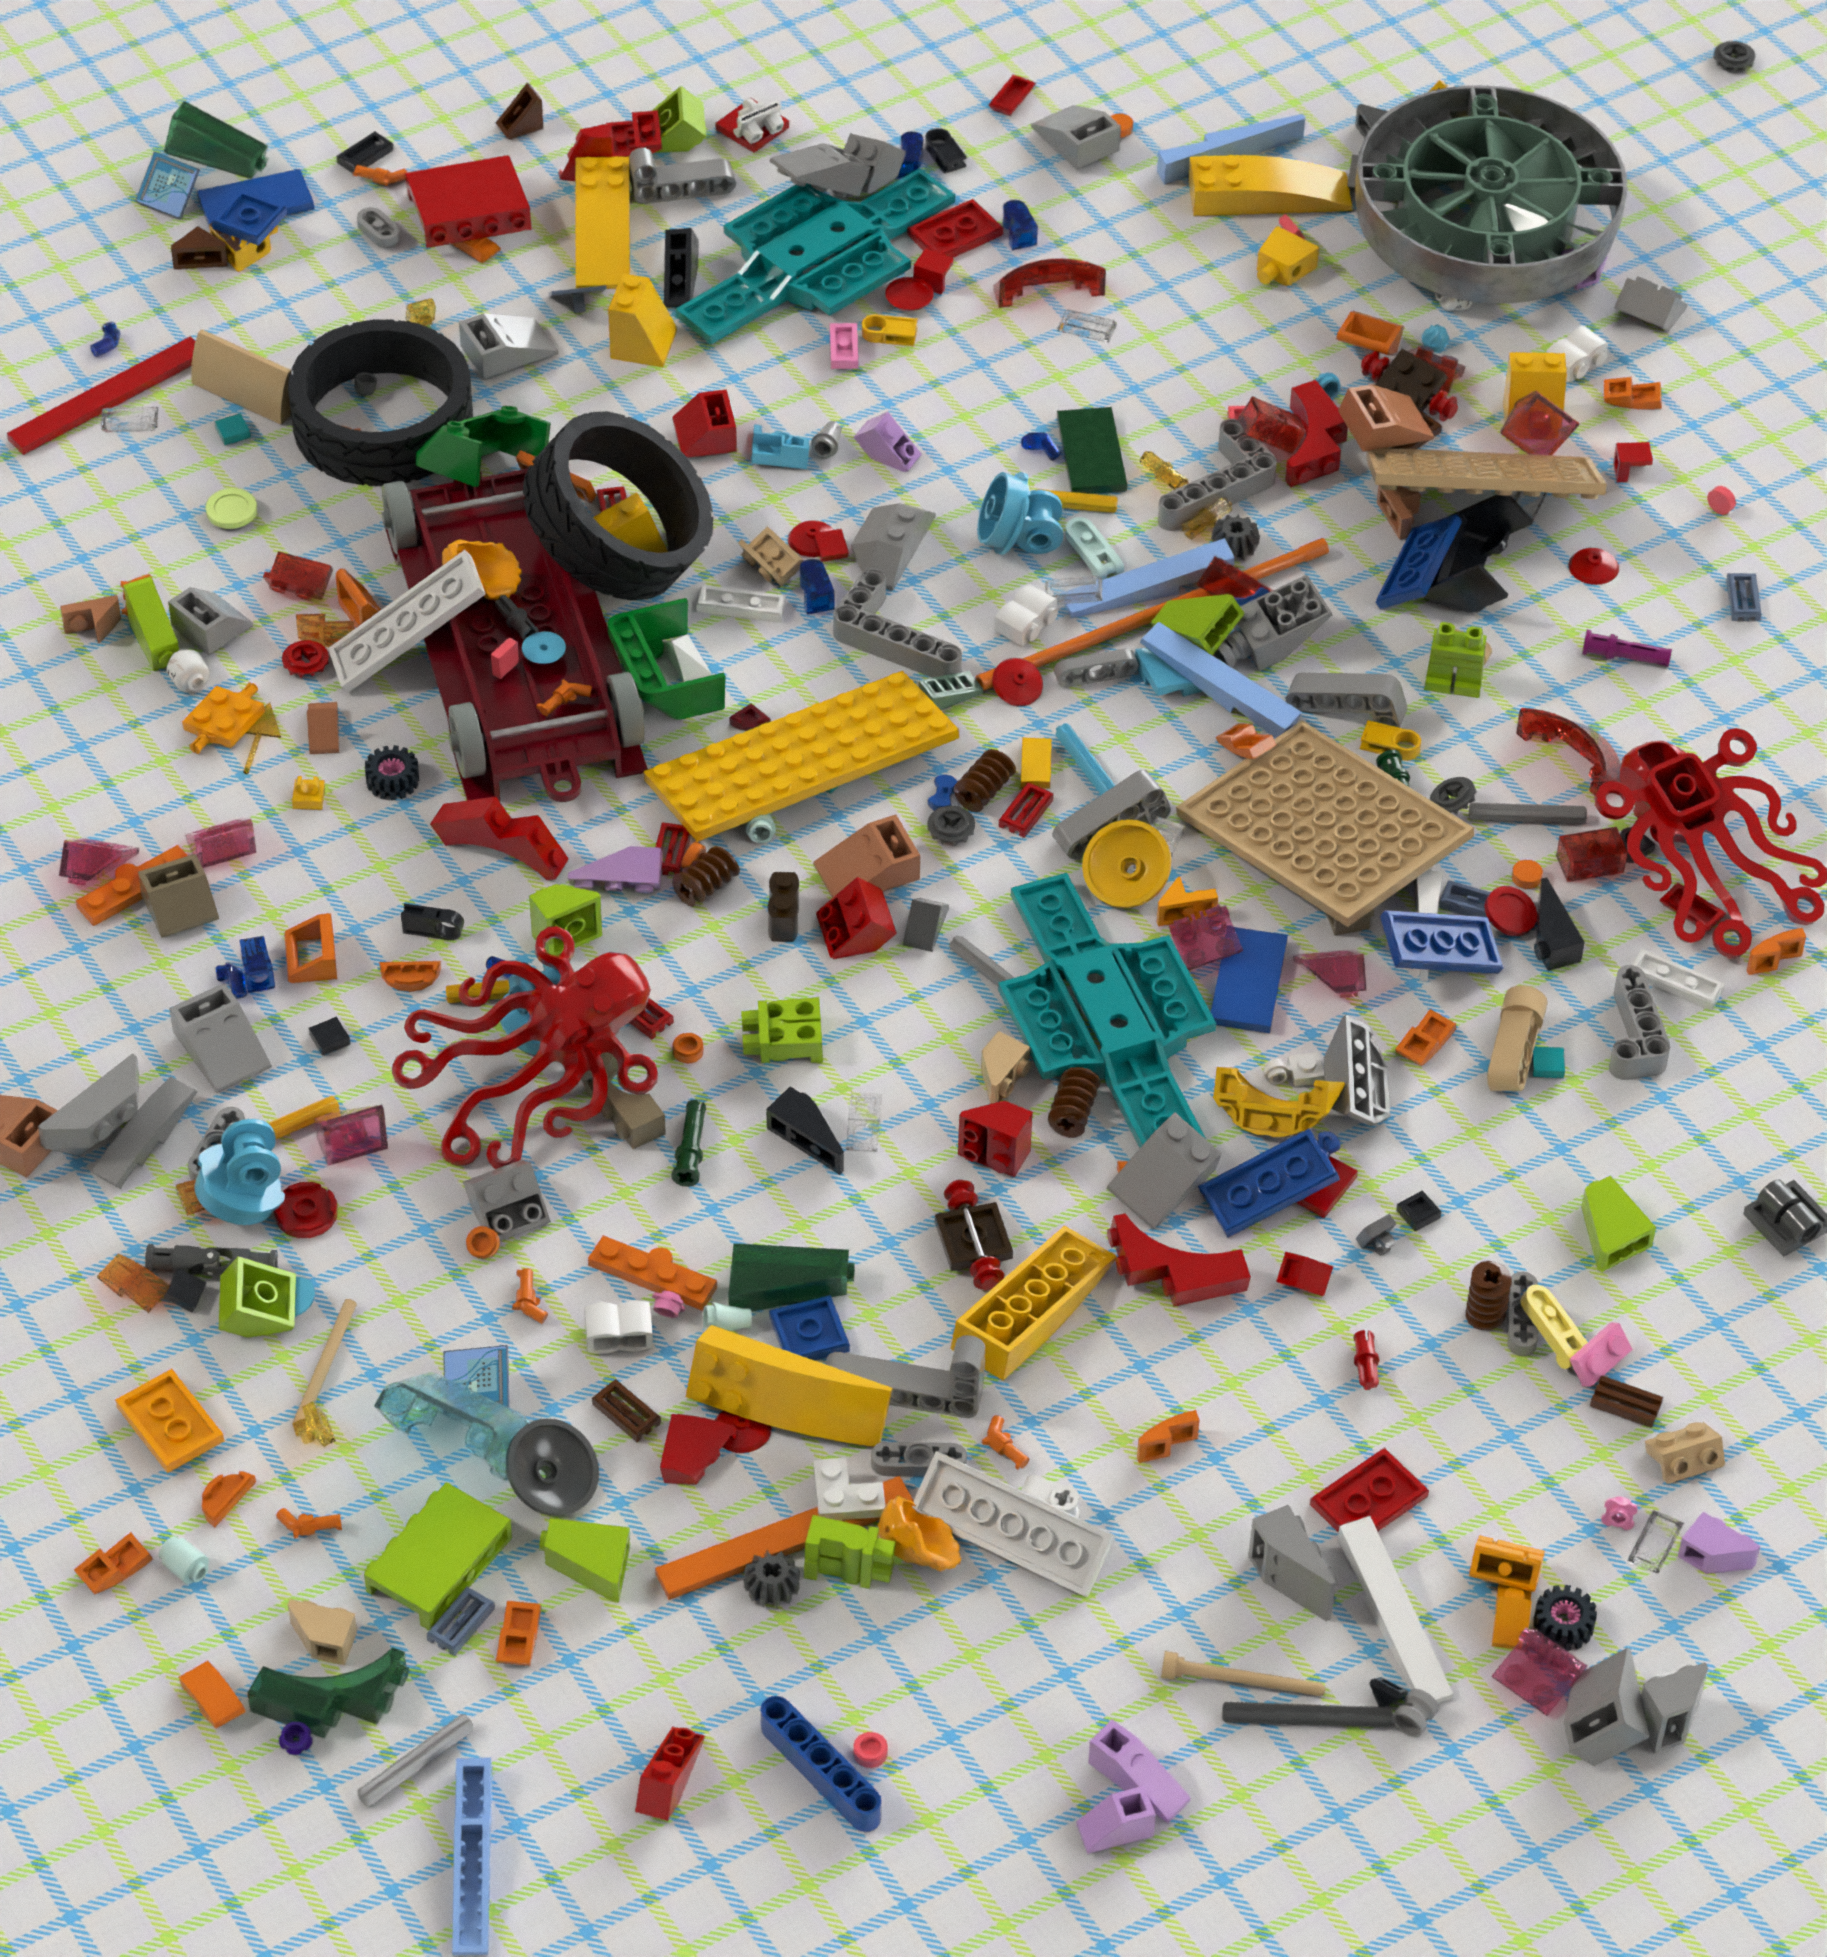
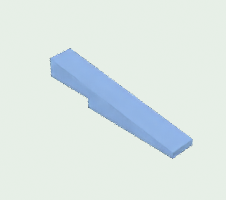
M1300 114L1204 134V142L1158 151L1157 172L1165 185L1189 177L1190 157L1255 155L1303 139L1305 116Z
M1224 538L1063 593L1062 600L1070 617L1075 618L1179 594L1181 585L1233 574L1235 557Z
M1160 622L1140 641L1141 644L1231 713L1236 708L1264 731L1272 735L1273 738H1277L1296 725L1302 713Z
M491 1757L456 1758L453 1956L488 1955L492 1813Z

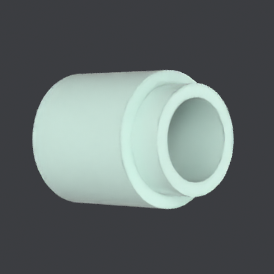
M173 1536L161 1546L159 1558L162 1559L163 1566L184 1583L192 1584L199 1582L206 1576L209 1563L208 1557L186 1539H179Z

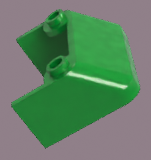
M502 406L501 410L458 422L450 421L447 425L442 426L417 451L416 465L477 487L479 486L482 456L501 451L516 457L521 450L536 457L549 443L551 422L519 412L518 408L514 406Z
M687 598L613 615L608 620L609 638L625 671L632 675L639 698L675 720H682L725 709L726 676L724 672L668 686L655 660L664 653V643L662 640L688 634Z

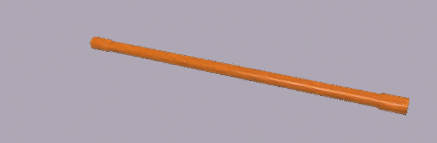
M1324 538L1317 539L1300 546L1294 551L1171 600L1222 595L1299 563L1308 562L1329 553V546ZM1166 602L1022 659L1028 660L1037 668L1151 623ZM995 668L976 675V680L984 689L983 691L993 688L992 676Z

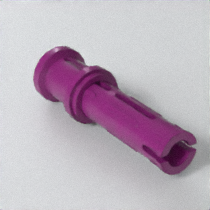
M1587 629L1582 654L1604 655L1606 659L1610 660L1611 658L1614 659V656L1669 667L1672 649L1618 639V636H1615V634L1605 636L1592 633L1591 630Z

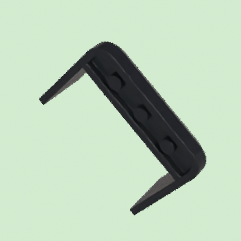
M1496 494L1451 514H1457L1462 523L1426 596L1423 597L1425 600L1467 613L1480 612L1485 607L1508 597V593L1484 568L1488 556L1498 555L1506 549L1510 534L1533 523L1530 516L1511 495Z

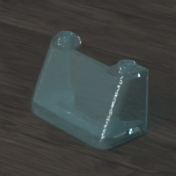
M433 1372L419 1374L389 1384L383 1389L374 1405L395 1429L408 1435L411 1428L415 1425L425 1424L430 1427L438 1413L469 1427L465 1436L467 1449L475 1456L482 1458L490 1466L489 1472L492 1475L506 1482L508 1476L505 1461L509 1443L522 1427L530 1423L523 1414Z

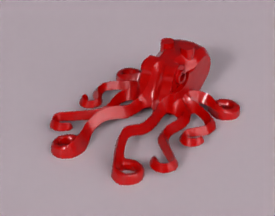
M1738 728L1725 731L1718 742V754L1704 762L1694 753H1686L1681 748L1663 740L1646 742L1634 747L1622 758L1619 773L1620 782L1609 781L1603 783L1594 798L1595 806L1601 815L1613 820L1624 818L1633 809V813L1638 819L1628 834L1627 851L1637 865L1662 876V882L1655 883L1651 880L1650 876L1644 875L1642 880L1648 889L1662 892L1668 890L1672 883L1669 870L1665 866L1646 858L1639 849L1642 837L1649 827L1652 838L1659 843L1665 857L1682 875L1684 890L1673 922L1677 938L1686 943L1700 941L1705 935L1706 925L1703 921L1697 920L1694 933H1687L1683 929L1697 891V879L1692 866L1678 852L1674 842L1685 843L1689 846L1698 869L1724 904L1731 919L1720 922L1713 931V945L1718 953L1725 957L1736 959L1746 953L1751 945V929L1744 924L1737 903L1723 886L1707 856L1702 838L1704 832L1715 836L1730 860L1752 877L1767 881L1774 887L1780 897L1783 909L1791 922L1809 925L1823 916L1825 904L1819 893L1811 888L1821 887L1827 882V868L1815 858L1773 845L1766 838L1754 809L1733 791L1735 788L1756 790L1765 794L1769 801L1767 820L1771 831L1777 836H1790L1797 829V822L1794 815L1789 812L1785 816L1788 826L1782 828L1777 824L1782 807L1781 798L1775 788L1765 781L1753 777H1717L1716 772L1719 767L1723 765L1741 767L1754 758L1757 751V743L1750 733ZM1732 740L1739 741L1744 745L1745 752L1742 755L1736 754L1731 750L1730 742ZM1616 794L1621 796L1623 805L1621 807L1611 806L1606 801V795ZM1729 811L1738 812L1746 822L1750 837L1764 853L1784 861L1810 867L1818 873V877L1811 879L1807 875L1801 874L1799 882L1805 887L1789 888L1777 873L1748 859L1740 851L1724 823L1725 814ZM1805 899L1810 902L1814 907L1811 913L1802 912L1797 907L1798 900ZM1727 932H1735L1739 937V945L1727 944L1724 941L1723 935Z
M557 926L548 927L536 937L535 954L542 964L559 971L561 978L558 984H553L543 973L519 961H500L486 971L482 980L481 993L478 997L472 998L468 994L469 988L475 984V978L469 977L461 984L459 998L463 1004L469 1007L484 1005L491 996L496 979L505 973L522 977L534 984L536 989L506 996L498 1001L484 1016L475 1020L455 1018L426 1009L410 1013L405 1020L404 1029L407 1036L412 1041L418 1043H427L432 1036L429 1032L419 1033L416 1031L415 1024L417 1020H426L463 1033L476 1034L495 1027L509 1012L518 1008L526 1009L530 1017L526 1024L500 1039H464L448 1045L434 1059H430L419 1050H407L396 1056L392 1064V1075L400 1087L407 1089H418L426 1086L455 1057L462 1055H502L528 1041H540V1049L536 1055L517 1073L495 1085L475 1089L463 1100L441 1142V1153L445 1161L457 1166H466L473 1163L479 1156L481 1151L480 1138L467 1125L466 1120L472 1109L480 1101L517 1091L533 1080L554 1061L560 1062L564 1066V1076L558 1082L529 1093L520 1103L516 1113L510 1158L507 1161H502L497 1157V1151L501 1147L500 1141L494 1140L488 1145L486 1156L494 1169L521 1160L526 1129L532 1111L544 1102L560 1098L569 1093L588 1070L591 1071L593 1080V1094L590 1104L581 1109L554 1107L550 1109L543 1119V1129L554 1138H562L572 1132V1128L570 1126H565L561 1129L555 1128L553 1126L555 1117H563L576 1122L587 1121L601 1112L607 1100L608 1091L607 1073L601 1054L608 1052L617 1060V1079L619 1085L625 1091L640 1095L653 1089L658 1080V1070L655 1062L643 1054H629L615 1037L623 1026L645 1009L651 992L647 977L628 954L604 953L574 972L570 964L575 953V942L572 935L566 929ZM552 938H558L563 941L564 949L558 956L551 955L545 950V944ZM410 1060L416 1061L421 1065V1073L415 1078H409L403 1074L402 1068ZM633 1066H642L647 1070L646 1079L640 1083L631 1081L628 1077L629 1069ZM465 1138L469 1141L470 1150L467 1154L459 1155L453 1152L451 1144L454 1139Z

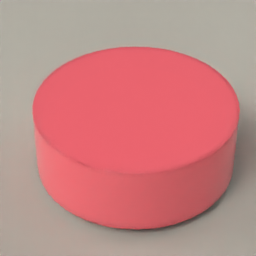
M1716 486L1708 493V503L1716 513L1726 515L1735 508V496L1728 488Z
M866 1732L855 1739L853 1756L859 1765L866 1768H875L886 1761L888 1744L882 1735L875 1732Z

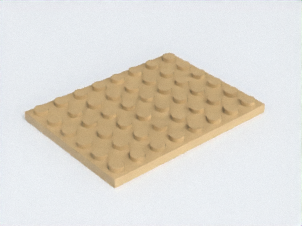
M1382 448L1366 451V460L1375 485H1380V489L1397 490V486H1409L1408 490L1418 492L1426 491V487H1435L1438 492L1453 493L1455 488L1466 489V493L1483 494V490H1495L1497 495H1512V491H1524L1523 495L1530 497H1539L1541 492L1552 493V497L1569 498L1570 494H1581L1583 499H1598V495H1606V482L1590 457Z
M1303 720L1275 738V747L1255 759L1246 758L1176 807L1178 817L1347 927L1474 837V827Z

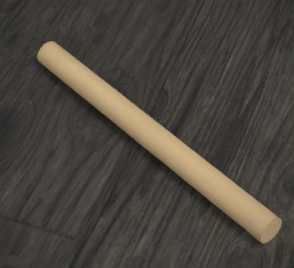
M352 1299L344 1300L292 1422V1425L297 1429L305 1428L357 1305Z

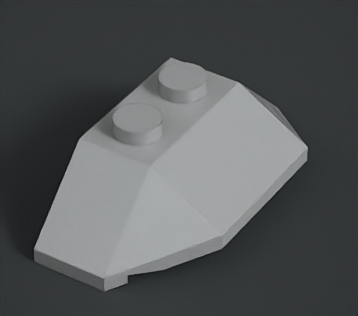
M901 503L872 508L851 544V550L861 571L863 572L871 568L883 571L886 575V589L893 591L934 521L936 513Z
M1345 1015L1342 1017L1324 1056L1325 1081L1345 1083L1332 1109L1359 1122L1373 1126L1391 1117L1388 1067L1379 1046L1372 1038L1374 1034L1371 1027Z
M132 1053L38 1126L41 1146L53 1151L82 1156L98 1142L106 1139L111 1132L124 1122L129 1121L138 1111L139 1068L137 1056Z

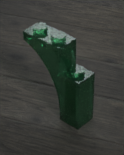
M391 1648L382 1657L360 1669L327 1677L290 1675L262 1666L247 1693L250 1712L283 1724L295 1721L301 1722L311 1729V1734L324 1739L330 1728L337 1726L342 1712L377 1725L383 1713L387 1714L390 1711L398 1686L402 1687L407 1680L409 1667H406L405 1652Z

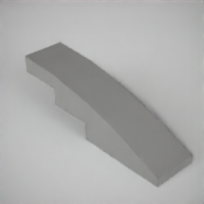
M170 1077L126 1123L94 1166L92 1172L99 1178L121 1189L136 1164L142 1167L158 1142L161 1144L165 1143L197 1094V1091Z

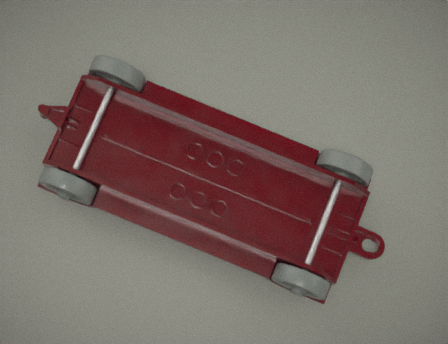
M528 468L482 477L480 470L479 486L477 487L454 479L452 483L407 490L406 484L403 481L382 485L383 525L394 561L397 566L402 567L408 590L442 566V552L448 547V544L459 539L468 542L502 543L508 551L515 555L516 560L519 562V569L522 572L519 576L521 583L517 585L516 593L511 594L508 598L518 608L526 611L527 618L539 629V632L555 633L566 644L564 655L553 663L537 664L529 661L522 653L523 639L516 630L507 626L505 617L495 607L496 600H488L484 596L423 639L447 716L450 748L454 754L466 800L497 797L501 801L499 781L540 773L548 797L557 802H568L577 798L581 793V779L577 766L610 760L616 779L642 774L643 771L648 770L640 747L644 742V709L634 679L629 672H622L615 648L608 635V627L596 591L572 577L570 572H566L550 557L540 543L538 535H535L527 518L523 501L525 499V495H523L524 477ZM508 638H512L518 642L519 663L503 678L499 679L492 674L491 653ZM563 679L568 683L593 686L591 698L576 695L574 702L569 701L565 705L558 706L548 716H544L536 708L538 703L544 704L553 696V691L562 684ZM560 780H566L571 783V790L560 792L555 789L554 785Z

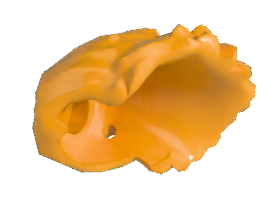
M459 539L448 544V547L443 550L442 566L464 550L472 556L486 593L484 595L486 599L498 600L501 595H506L508 598L511 594L516 593L517 585L521 583L519 576L522 572L519 569V562L516 560L515 555L508 551L502 543L468 542Z
M897 1495L895 1499L889 1500L879 1519V1537L896 1541L894 1551L896 1557L906 1563L929 1566L939 1572L945 1569H953L960 1564L962 1559L959 1552L960 1546L953 1538L952 1529L941 1518L919 1513L912 1507L916 1505L911 1500Z

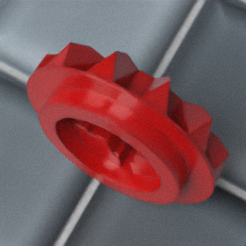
M302 640L289 645L282 654L283 667L288 669L290 675L298 674L302 678L305 674H309L314 677L315 672H324L325 665L329 664L328 651L322 644L316 641ZM302 655L304 656V658H307L308 661L310 660V662L305 663L303 660H301Z

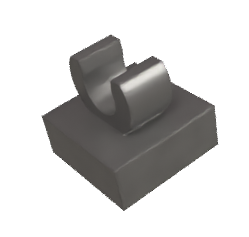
M1389 1213L1366 1226L1355 1239L1362 1249L1373 1243L1375 1251L1381 1256L1390 1251V1247L1396 1244L1395 1239L1389 1233L1396 1225V1222Z

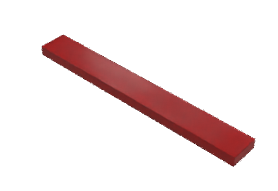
M190 336L6 433L8 441L24 455L191 367L196 341Z

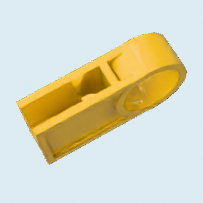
M878 314L869 315L862 321V337L872 343L914 346L918 319ZM877 326L883 329L879 331H872L868 328Z
M1367 720L1361 737L1360 750L1377 754L1388 750H1397L1401 753L1402 760L1409 761L1417 758L1420 754L1421 737L1412 730ZM1406 741L1413 743L1415 747L1403 748L1397 743Z

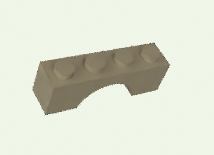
M608 1052L601 1054L608 1081L607 1100L601 1113L606 1119L610 1118L614 1123L619 1138L626 1140L631 1148L635 1149L665 1135V1114L651 1095L629 1094L616 1088L611 1081L618 1072L617 1060ZM588 1070L581 1080L584 1083L586 1093L592 1098L593 1080L592 1073Z

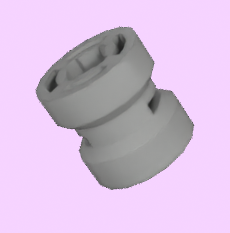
M1235 630L1227 636V640L1222 642L1213 655L1223 663L1233 667L1238 659H1245L1252 652L1244 636Z
M1412 1689L1404 1699V1706L1398 1707L1392 1718L1393 1723L1402 1733L1411 1737H1419L1427 1727L1426 1721L1434 1718L1439 1710V1706L1429 1693L1421 1689Z

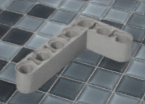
M1237 419L1224 420L1220 424L1218 449L1231 465L1161 496L1159 499L1158 525L1167 531L1178 530L1271 488L1275 483L1276 457L1241 421Z
M871 568L863 571L833 612V635L841 643L929 677L955 674L962 671V651L958 646L876 615L886 599V575L879 569Z
M970 1335L959 1337L956 1341L950 1371L843 1352L829 1354L826 1365L892 1387L889 1405L961 1418H972L977 1415L984 1387L985 1343L981 1339Z

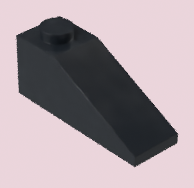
M692 228L665 230L664 305L666 308L679 307L693 299L699 264V240Z
M1546 877L1541 879L1538 897L1534 952L1537 959L1542 960L1546 969L1550 971L1581 962L1585 942Z
M790 1086L766 1109L767 1129L840 1175L844 1171L843 1149L815 1101L806 1093H800Z

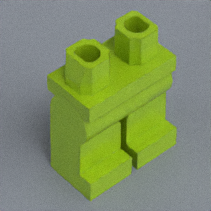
M1441 622L1439 627L1434 629L1424 690L1450 694L1454 667H1457L1453 694L1475 698L1480 697L1487 636L1483 635L1481 627L1471 626L1467 628L1465 633L1455 631V626L1452 623Z
M819 997L776 1000L768 1004L767 1000L758 1001V1010L741 1011L742 1032L759 1031L757 1034H742L744 1055H761V1063H770V1059L785 1061L789 1058L811 1057V1063L823 1062Z
M813 1515L805 1541L804 1578L817 1581L819 1573L841 1577L845 1582L852 1584L860 1582V1587L870 1589L872 1580L890 1583L894 1568L893 1556L896 1541L879 1538L878 1527L869 1526L867 1530L860 1525Z

